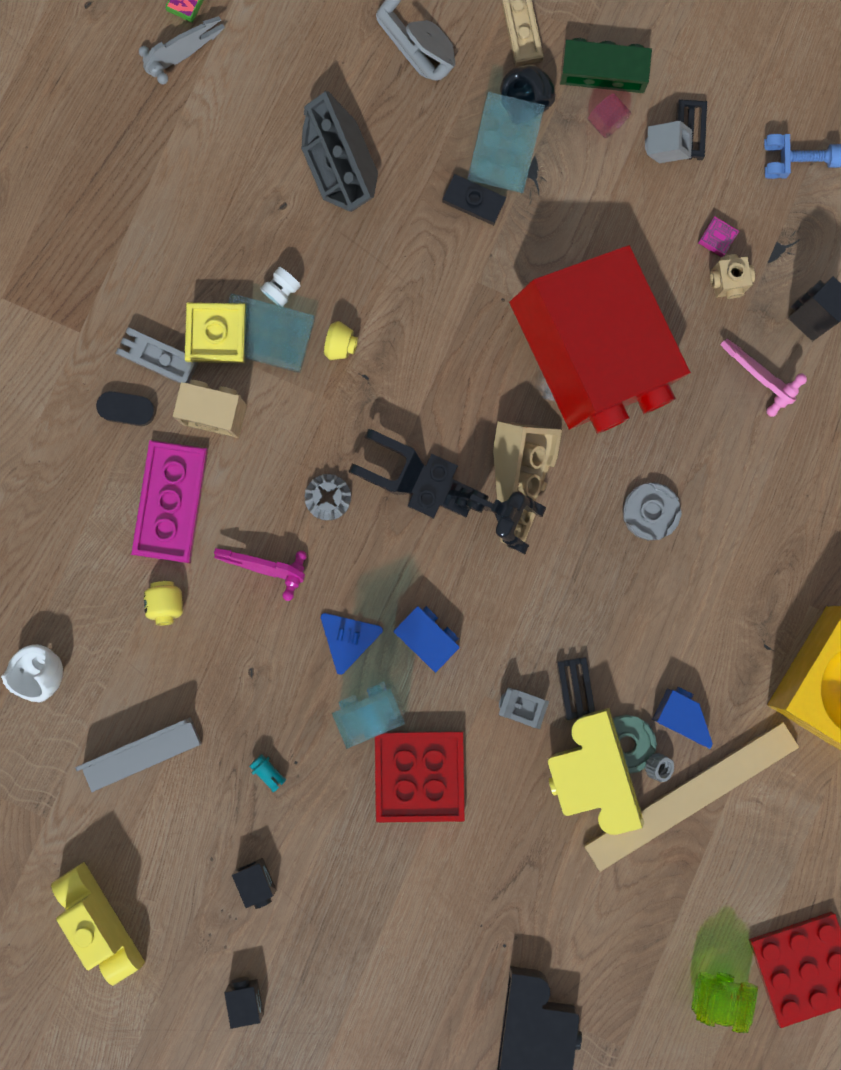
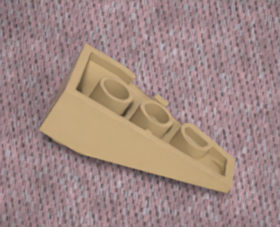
M497 422L493 448L497 500L501 502L507 501L513 492L519 491L536 502L539 492H544L547 483L544 482L549 466L554 467L556 463L562 429L516 422ZM526 510L523 511L514 531V535L523 542L527 538L535 517V513Z

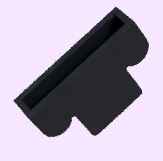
M510 966L497 1070H573L575 1050H580L582 1043V1032L578 1031L579 1015L574 1005L548 1002L550 987L545 975L538 970Z

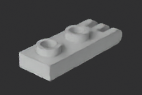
M127 328L125 333L134 337L135 340L132 342L122 338L121 344L129 347L130 350L126 352L118 348L115 354L175 382L189 384L199 362H186L184 352L134 329Z

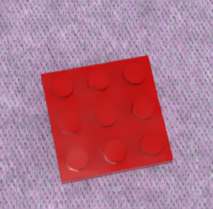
M463 731L375 732L376 823L465 821Z
M831 911L749 939L777 1025L780 1028L841 1008V929L835 913Z

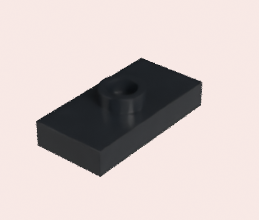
M454 174L442 199V203L493 226L506 201L505 196Z

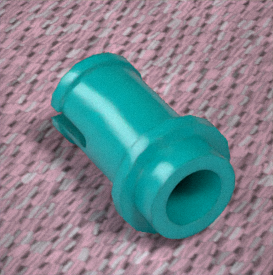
M261 754L250 764L252 775L256 773L271 791L275 792L279 786L271 778L273 777L281 785L287 779L269 762V756L265 758Z

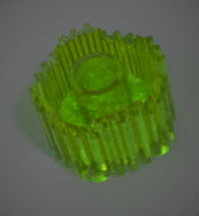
M699 972L691 1007L693 1012L697 1014L696 1020L701 1021L700 1023H704L707 1026L715 1027V1024L728 1027L733 1026V1032L749 1033L754 1017L758 986L747 982L735 983L733 975L723 972H717L716 976Z

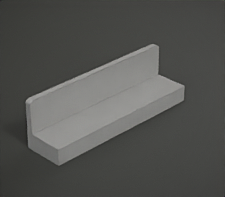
M191 717L77 766L75 769L76 771L83 770L90 790L94 792L197 747L202 742Z

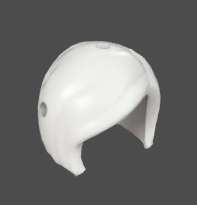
M38 644L28 645L20 649L11 658L1 678L6 689L11 693L31 702H42L51 697L59 688L63 678V666L61 659L49 648Z

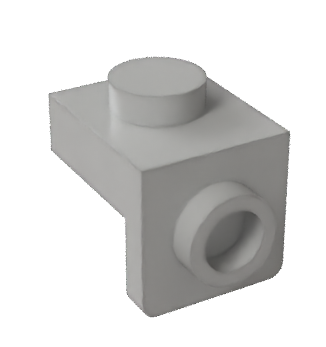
M508 687L499 701V716L540 729L549 701Z

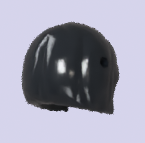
M535 65L513 68L505 75L500 87L503 107L508 112L512 123L516 124L528 122L548 110L556 97L552 80L544 70Z

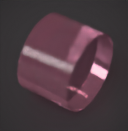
M613 93L596 106L590 113L588 121L604 138H607L625 123L631 115V111Z

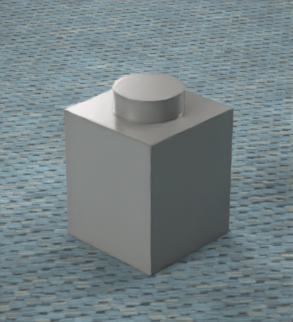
M675 121L648 126L645 150L649 157L659 164L691 158L692 129L683 122Z

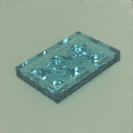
M488 92L468 180L523 193L545 105Z
M231 293L228 303H245L246 305L245 358L300 373L314 326L315 316Z

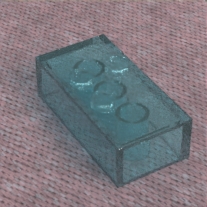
M384 681L369 687L367 694L357 698L353 695L339 701V706L332 713L346 749L404 725L407 715L393 682L386 685Z

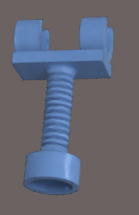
M790 134L767 135V139H764L765 150H781V162L767 163L765 178L787 179L791 173V162L824 161L828 168L841 167V144H829L827 150L792 151L790 150Z

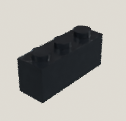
M834 276L825 283L819 280L791 306L794 312L788 319L812 342L841 321V283Z

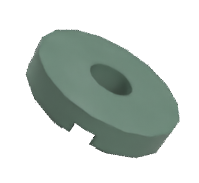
M627 714L613 717V722L619 741L624 736H631L635 743L634 748L630 752H623L629 774L640 772L646 767L649 757L656 752L655 733L649 724L639 717Z

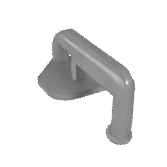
M385 0L376 13L379 25L421 76L434 81L442 80L455 66L452 42L436 24L428 20L410 22L405 27L393 12L401 0ZM426 55L438 61L440 64L435 68L434 65L430 62V60L426 57Z

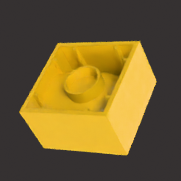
M826 606L767 706L840 751L841 606Z

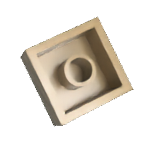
M191 380L190 384L183 382L180 384L173 418L184 426L239 438L247 404L240 395L236 394L237 391L234 389L220 386L219 391L213 390L205 382Z

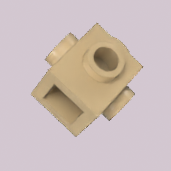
M737 254L723 256L710 272V282L712 288L715 289L716 298L727 296V299L742 297L753 285L752 282L755 281V271L753 266L749 265L748 256L738 258Z

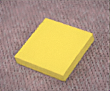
M187 302L185 361L245 363V303Z

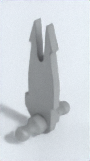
M218 16L205 20L203 24L179 34L165 44L160 42L152 47L151 50L147 46H141L138 51L139 55L143 57L144 70L149 75L157 77V81L160 84H166L168 82V75L164 73V69L172 64L180 63L209 40H214L225 28L224 25L221 24L208 32L206 31L220 22L221 18Z

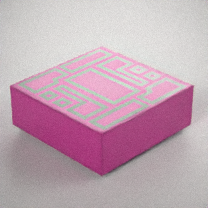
M714 216L698 244L723 257L739 231Z

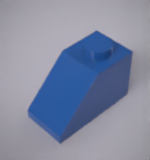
M677 687L676 691L667 688L652 720L711 749L713 743L700 704L691 700L694 694L680 687Z

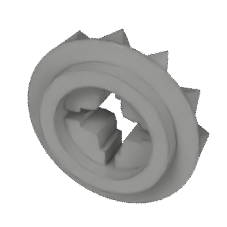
M322 474L312 479L305 489V504L312 515L321 520L337 519L350 506V489L346 482L336 475ZM320 487L327 492L338 489L333 495L336 507L328 502L317 505L323 498L319 490Z

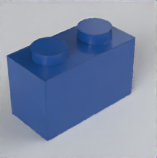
M417 606L393 632L436 673L460 648L456 644L459 638L448 627L442 630L435 623L438 617L427 606L423 610Z

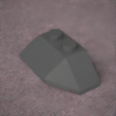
M325 91L304 106V115L306 116L303 125L301 149L323 200L352 212L374 198L378 171L356 120L330 92Z

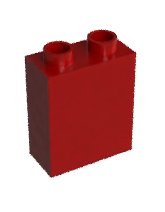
M630 245L533 279L509 302L569 430L591 421L597 434L607 431L630 419L625 406L634 402H638L643 414L652 412L674 401L676 397L670 385L691 373Z

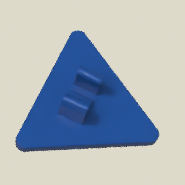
M323 613L320 617L335 669L339 675L344 674L383 632V628L378 625Z

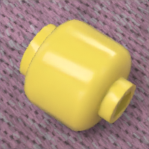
M171 581L151 583L150 588L144 591L145 616L150 620H155L156 625L159 626L173 624V619L183 614L181 589L174 586V582Z

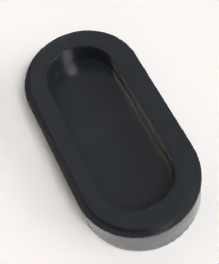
M109 391L103 393L96 403L98 414L111 422L146 426L153 421L156 414L153 403L149 399L137 395Z

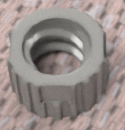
M652 754L646 763V773L652 779L665 782L671 778L674 772V762L663 754Z

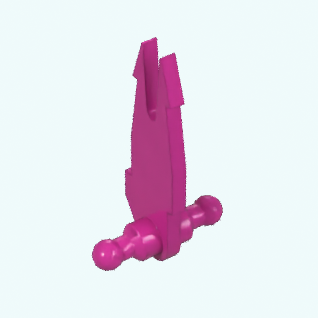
M215 548L214 558L228 564H234L271 577L285 579L286 589L282 596L286 601L294 598V590L299 587V584L305 578L303 563L307 555L301 550L296 553L295 562L291 565L278 561L275 563L230 550Z

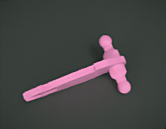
M729 339L720 344L731 357H734L757 380L777 395L774 398V403L767 408L768 416H776L780 408H785L788 404H793L796 401V395L799 393L800 386L807 382L805 374H798L792 383L785 384Z

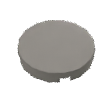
M659 483L640 485L634 488L625 499L622 508L623 520L628 530L636 537L647 541L660 540L670 535L679 524L682 515L679 499L665 485Z

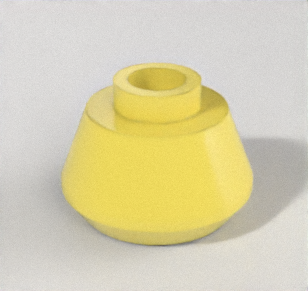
M336 321L332 323L326 336L324 355L329 360L348 358L349 353H355L358 337H355L354 331L342 322Z

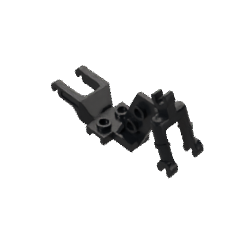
M372 429L367 430L365 434L366 439L373 440L377 444L404 456L406 464L400 477L395 481L386 479L353 463L348 471L349 473L357 475L361 479L377 485L394 495L413 494L408 508L421 512L432 519L435 518L440 506L465 518L471 509L482 513L483 510L493 512L498 522L496 526L497 536L502 538L508 548L517 550L521 554H526L529 545L514 535L515 528L524 510L543 517L546 510L545 506L533 501L532 498L525 496L519 491L513 492L509 499L504 502L497 499L494 503L487 501L489 496L452 479L458 465L431 454L425 467L414 448Z

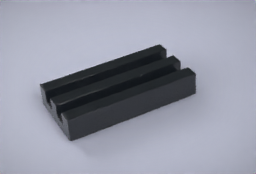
M679 99L677 102L676 121L684 123V108L688 107L687 126L692 129L691 158L689 160L692 158L703 160L705 157L707 101ZM695 108H699L697 150H693Z
M583 657L556 662L565 719L572 720L595 712L587 658ZM577 664H580L587 704V710L584 711L576 669ZM565 666L570 667L577 712L571 711Z

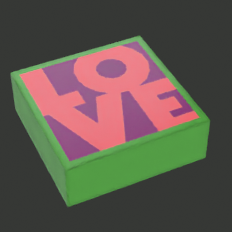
M168 0L165 8L167 12L193 23L204 0Z

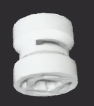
M278 267L273 273V279L270 282H265L260 289L270 300L282 308L288 302V296L296 292L301 285L286 270Z

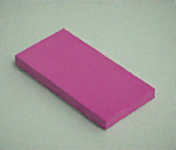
M149 440L131 555L191 563L208 454L207 448Z

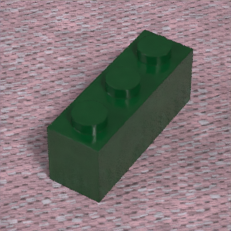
M584 38L566 40L562 57L560 85L644 93L649 83L652 48H645L641 44L616 45L612 41L588 42Z

